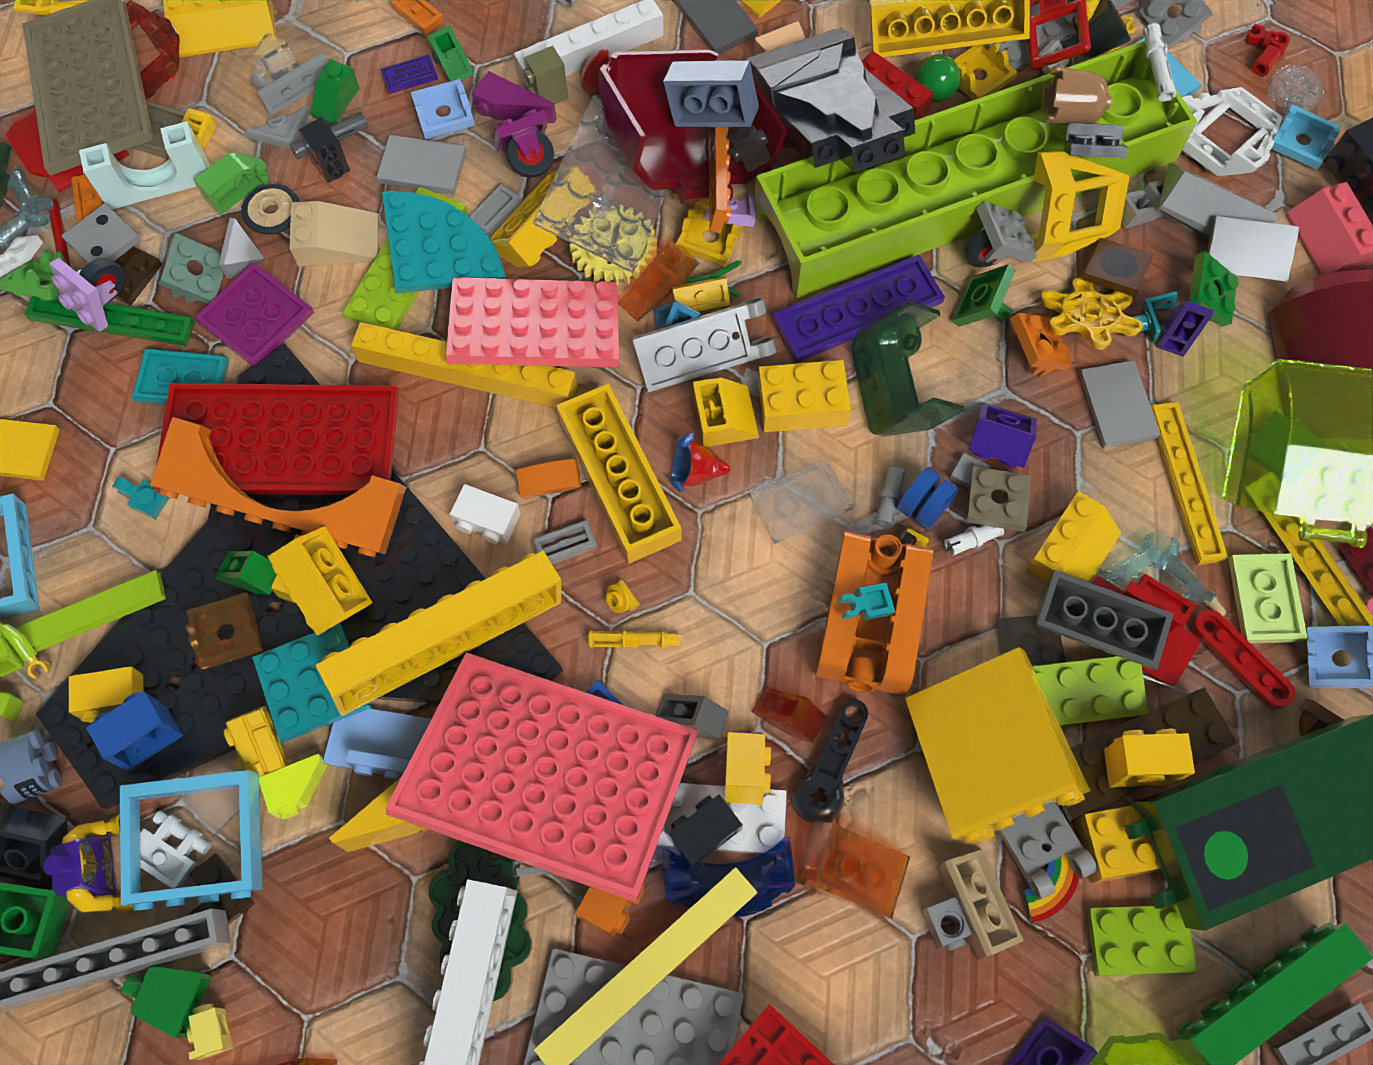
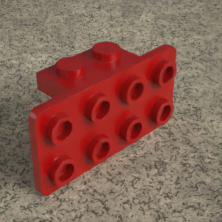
M1096 577L1092 581L1094 585L1174 613L1158 669L1153 670L1142 665V671L1159 682L1170 686L1176 685L1200 645L1198 637L1179 626L1186 614L1179 611V608L1174 603L1166 600L1163 601L1152 594V591L1142 584H1136L1132 581L1124 590H1121L1104 578Z

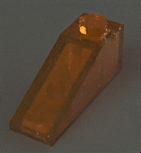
M669 240L618 304L636 321H639L672 293L671 287L682 285L700 263L681 245Z

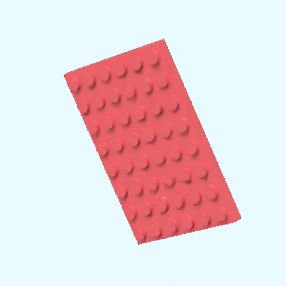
M466 652L385 808L386 814L636 903L694 747L698 730Z

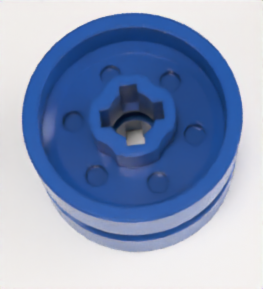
M927 467L916 478L897 506V510L908 518L912 517L919 510L915 523L926 531L936 523L959 490L957 486L948 480L943 481L936 487L941 479V475L931 467Z

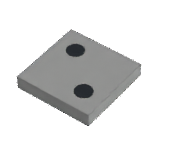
M106 203L61 235L87 263L97 258H108L115 261L141 241L140 237Z

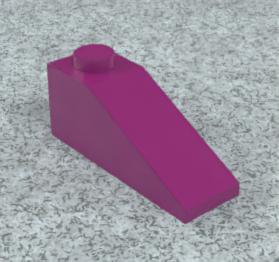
M490 71L472 92L475 109L481 115L489 116L495 120L505 121L512 119L516 121L523 118L522 115L534 109L537 112L545 109L549 118L548 123H555L557 120L555 103Z

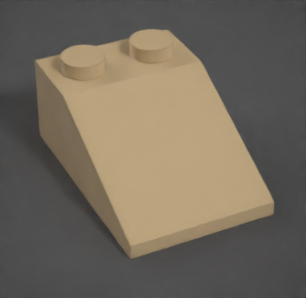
M321 201L291 203L290 251L298 267L373 262L379 253V214Z

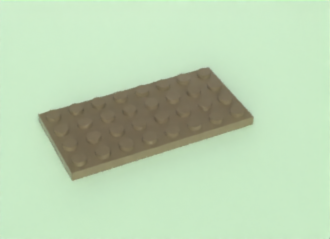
M89 0L23 23L43 163L49 175L82 165L79 150L107 143L111 152L115 154L154 140L125 0Z

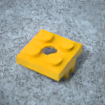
M999 43L991 47L988 44L975 45L954 59L961 74L959 88L972 100L993 94L1016 78L1017 71L1008 64V51L1005 49L1000 53ZM983 70L987 77L984 80H977L973 71Z
M697 201L693 209L689 208L688 218H684L682 232L676 242V249L725 267L745 226L723 223L721 232L718 233L719 239L715 242H707L703 235L709 231V221L704 220L706 209L709 208V205Z

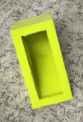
M313 755L259 777L265 803L271 815L276 818L288 819L300 813L299 809L308 806L328 766L321 755Z

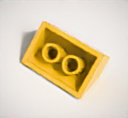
M1078 491L1026 571L1045 583L1055 570L1090 583L1122 532L1102 504Z
M325 526L294 539L267 556L272 563L274 572L280 576L289 590L291 599L297 603L305 616L306 623L314 630L317 636L373 603Z

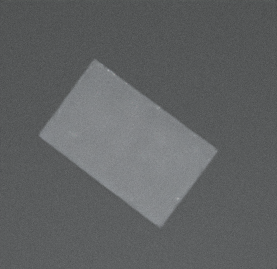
M593 95L533 224L633 273L669 189L651 190L632 170L609 130L601 98Z

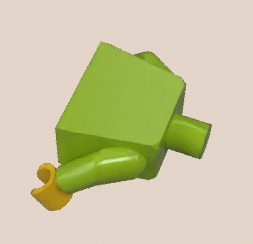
M0 622V677L24 668V662L26 661L29 664L28 675L32 678H40V675L36 672L38 664L43 667L45 672H51L50 663L36 658V650L21 632L12 625H4Z

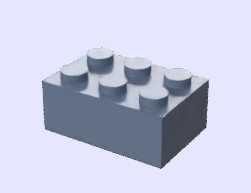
M750 60L672 62L663 81L675 127H751L759 108Z

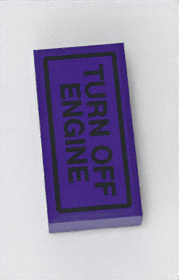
M430 55L381 68L389 94L438 80Z

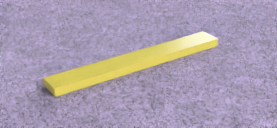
M735 867L534 1049L536 1054L545 1065H570L758 892Z

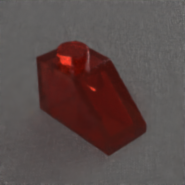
M768 686L765 687L751 711L754 715L788 735L811 743L814 742L827 719V716L807 697Z

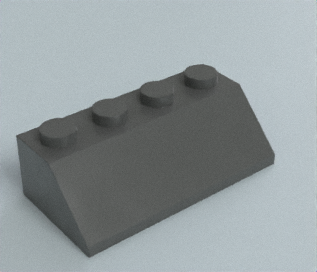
M1055 570L1046 582L1037 610L1036 626L1157 670L1174 613Z

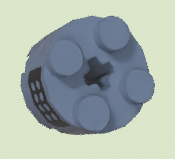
M38 730L0 743V778L5 788L0 789V792L10 803L16 804L62 786V777L56 769L54 761L58 759L57 748L53 742L46 743Z

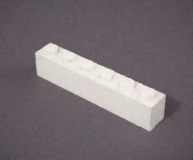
M642 0L514 53L517 74L525 88L529 86L523 70L526 69L524 57L553 45L564 63L566 76L583 70L587 60L602 49L608 50L611 57L614 52H626L664 36L663 14L654 0Z

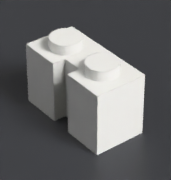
M464 484L450 512L455 528L466 534L477 531L482 533L481 537L487 542L493 544L501 542L506 545L521 516L517 503Z

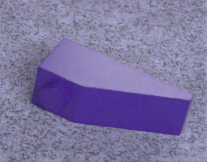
M1188 301L1175 306L1165 321L1157 348L1184 357L1213 316L1214 310Z

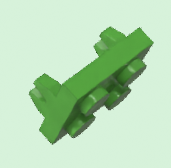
M46 249L42 252L40 261L29 260L0 279V289L13 292L18 296L30 295L39 297L41 300H53L60 293L51 279L53 273L49 263L60 258L67 264L66 259L59 251L54 253L52 258L50 250ZM71 267L75 271L81 270V268Z

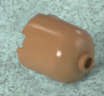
M1057 66L1051 68L1049 73L1053 75L1051 84L1045 83L1042 95L1041 111H1046V117L1043 116L1042 122L1057 125L1096 123L1103 115L1104 110H1108L1111 104L1112 95L1108 93L1105 78L1100 74Z

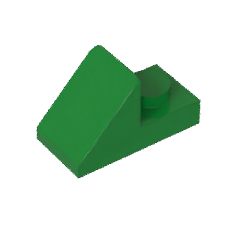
M450 25L427 36L435 64H440L448 82L458 79L462 81L475 74Z

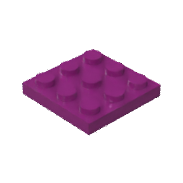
M253 262L194 318L198 324L254 367L261 359L277 349L314 314L312 307Z

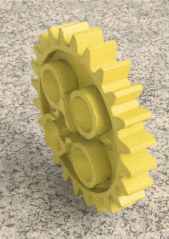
M608 206L606 213L598 208V215L595 216L588 212V221L580 218V226L573 227L574 234L570 235L572 262L577 263L578 271L584 270L585 278L593 274L594 282H598L602 278L606 282L614 280L616 285L619 286L620 280L624 279L627 284H630L631 276L639 280L640 272L647 274L648 265H654V257L657 256L655 230L650 229L649 221L642 222L641 214L633 217L632 209L625 214L622 207H619L617 212H613L612 207ZM618 227L619 229L617 232V241L615 242L613 262L612 264H608L610 260V250L613 246L614 230Z

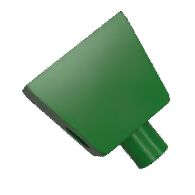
M150 966L144 978L132 974L129 975L123 984L122 994L136 998L131 1008L132 1015L171 1037L187 1038V1027L190 1026L188 1016L193 1015L192 1010L194 1008L200 1007L212 975Z

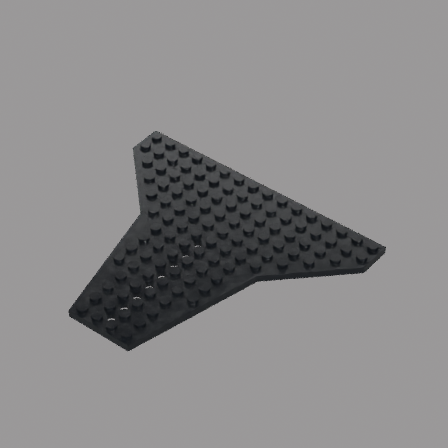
M285 343L261 359L254 367L251 366L238 375L237 384L320 385ZM393 469L391 481L404 485L406 490L386 554L376 552L374 558L357 553L358 546L348 544L347 549L338 547L373 602L371 605L340 622L350 646L360 638H370L378 634L384 626L390 623L397 624L407 619L412 612L418 609H427L435 605L440 598L446 595H455L463 591L468 584L474 581L486 579ZM246 494L264 506L284 511L313 510L329 506L350 496ZM211 503L207 523L161 573L166 599L123 616L70 675L74 676L132 666L143 674L144 691L152 697L155 695V699L167 707L184 736L128 772L103 759L97 747H91L92 738L86 727L94 722H82L80 718L69 713V678L36 713L39 720L102 808L107 810L120 804V785L170 780L235 750V745L230 747L224 735V729L227 728L226 722L230 719L263 706L267 707L270 714L252 657L315 632L306 623L305 616L297 603L279 598L274 591L270 595L255 594L214 577L228 551H255L269 559L267 556L293 541L296 534L301 536L302 530L291 527L289 533L272 528L274 522L263 519L262 524L244 519L245 513L236 510L234 516L215 511L217 505ZM273 602H282L279 605L281 610L279 613L276 614L273 611L268 613ZM249 620H257L254 624L256 629L253 632L243 630L245 623ZM524 623L467 652L550 681L563 672L560 664ZM232 639L229 643L231 648L228 651L224 649L219 650L222 640ZM465 653L377 699L440 704ZM207 657V660L204 662L206 667L203 670L199 668L194 669L195 661L198 658L203 659ZM181 676L182 679L179 680L180 687L178 689L168 688L173 677L178 678Z

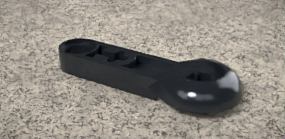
M852 699L844 703L818 763L802 775L793 786L791 795L793 808L798 816L809 823H828L835 819L842 810L844 803L843 774L868 718V708L860 700ZM857 707L862 712V719L858 722L849 721L845 715L846 709ZM845 727L852 729L846 739L850 747L845 745L842 749H839L837 747L838 742L834 740V737L840 738ZM817 790H820L824 793L822 798L826 797V802H820L817 806L812 803L813 798H809V794H815Z

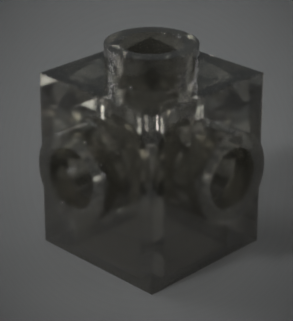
M753 124L751 127H742L728 136L733 146L729 148V151L737 163L739 161L743 163L748 172L753 171L772 159L765 146L769 143L762 129L757 131Z

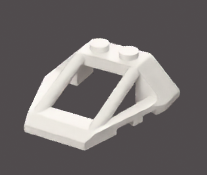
M1242 87L1220 90L1217 95L1212 96L1209 93H1202L1198 98H1193L1191 95L1183 97V100L1198 121L1182 149L1186 156L1194 158L1203 165L1206 171L1216 176L1255 172L1268 161L1270 157L1269 152L1275 142L1273 139L1278 133L1283 118L1281 115ZM1217 105L1201 119V117L1205 113V111L1202 110L1203 108ZM1229 107L1259 129L1231 156L1201 134ZM1261 142L1259 148L1256 150L1255 147Z

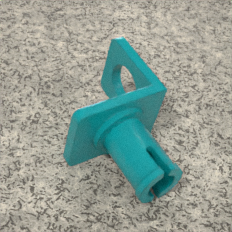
M1177 292L1145 299L1142 314L1133 317L1142 322L1143 328L1140 332H1149L1153 343L1158 342L1161 332L1155 312L1173 308L1178 297ZM1168 300V301H1167L1166 303H1164V304L1156 305V304L1159 303V302Z

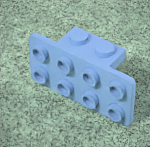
M369 708L333 723L324 761L331 766L354 769L353 772L359 775L372 776L373 773L383 774L386 779L397 781L402 777L431 719Z

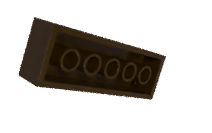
M1206 688L1198 689L1071 747L1070 749L1090 791L1083 794L1085 800L1068 807L1066 805H1058L1067 822H1072L1084 814H1089L1147 787H1109L1104 749L1112 744L1114 739L1120 738L1125 731L1143 730L1144 735L1156 734V731L1162 729H1175L1177 734L1189 733L1193 764H1197L1237 744L1238 742Z

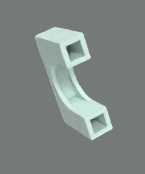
M188 121L160 128L165 149L170 158L157 168L149 170L127 168L117 161L107 143L79 150L83 172L104 203L111 209H116L196 187L193 179L209 168L210 165Z

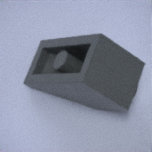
M663 693L655 716L698 730V738L719 740L729 711L705 696Z

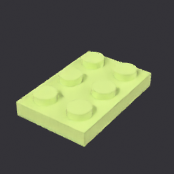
M1232 555L1228 561L1241 634L1250 643L1303 642L1308 639L1292 555Z

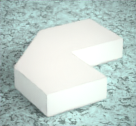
M38 235L16 237L4 254L0 255V277L32 259L43 244Z

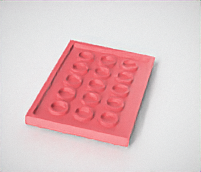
M453 278L446 363L619 367L618 285L615 282Z

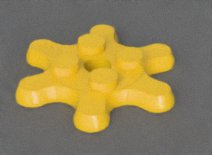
M1082 278L1073 280V293L1071 294L1046 290L1041 295L1044 307L1060 313L1059 316L1053 317L1050 320V329L1053 334L1061 336L1069 332H1078L1081 338L1090 340L1092 347L1098 350H1104L1110 345L1112 341L1110 333L1112 332L1136 336L1143 328L1140 320L1129 317L1121 311L1131 304L1133 300L1131 295L1118 291L1109 295L1098 293L1094 290L1091 282L1084 281Z

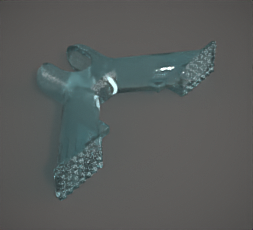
M16 165L12 169L7 185L14 191L13 199L19 200L21 206L18 214L0 229V251L28 228L46 226L49 223V219L39 213L43 210L54 209V203L50 198L35 196L25 178L26 174Z
M1149 533L1144 537L1141 552L1105 569H1099L1096 576L1102 577L1108 582L1122 585L1126 578H1138L1139 572L1152 567L1164 570L1174 580V586L1181 587L1184 590V598L1211 603L1216 595V592L1209 591L1178 559V540L1171 537L1168 551L1161 552L1153 545L1154 533Z

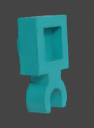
M887 583L860 587L854 591L855 595L845 594L837 600L838 604L847 603L851 608V611L841 615L844 620L852 619L859 612H861L863 621L889 616L895 612Z

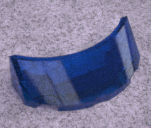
M783 837L779 843L765 853L748 860L729 864L700 862L692 869L682 856L669 849H662L666 899L674 905L681 903L691 908L735 867L758 893L732 917H744L763 911L773 906L772 900L782 893H789L795 887L790 837Z

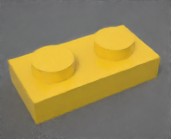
M725 276L671 287L674 301H678L698 312L731 305L727 278Z

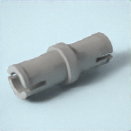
M889 467L887 470L885 485L878 497L880 505L875 519L877 525L893 527L896 509L902 499L900 493L906 472L901 468Z

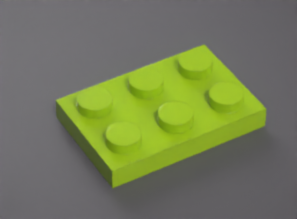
M1177 905L1161 909H1155V906L1087 909L1095 976L1197 972L1191 931L1189 928H1185Z

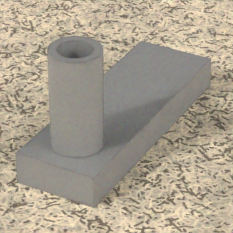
M320 53L272 83L261 72L254 73L250 78V82L258 90L257 94L266 112L273 116L314 91L317 77L329 61L323 53Z

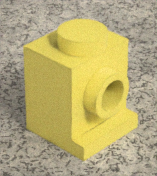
M213 1004L194 1008L192 1010L193 1015L188 1016L190 1026L187 1027V1037L190 1045L195 1048V1051L188 1053L189 1059L201 1060L233 1049L226 1010L224 1008H213Z

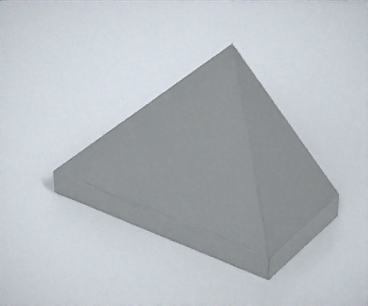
M229 218L219 266L227 279H234L253 262L256 264L264 257L237 220Z

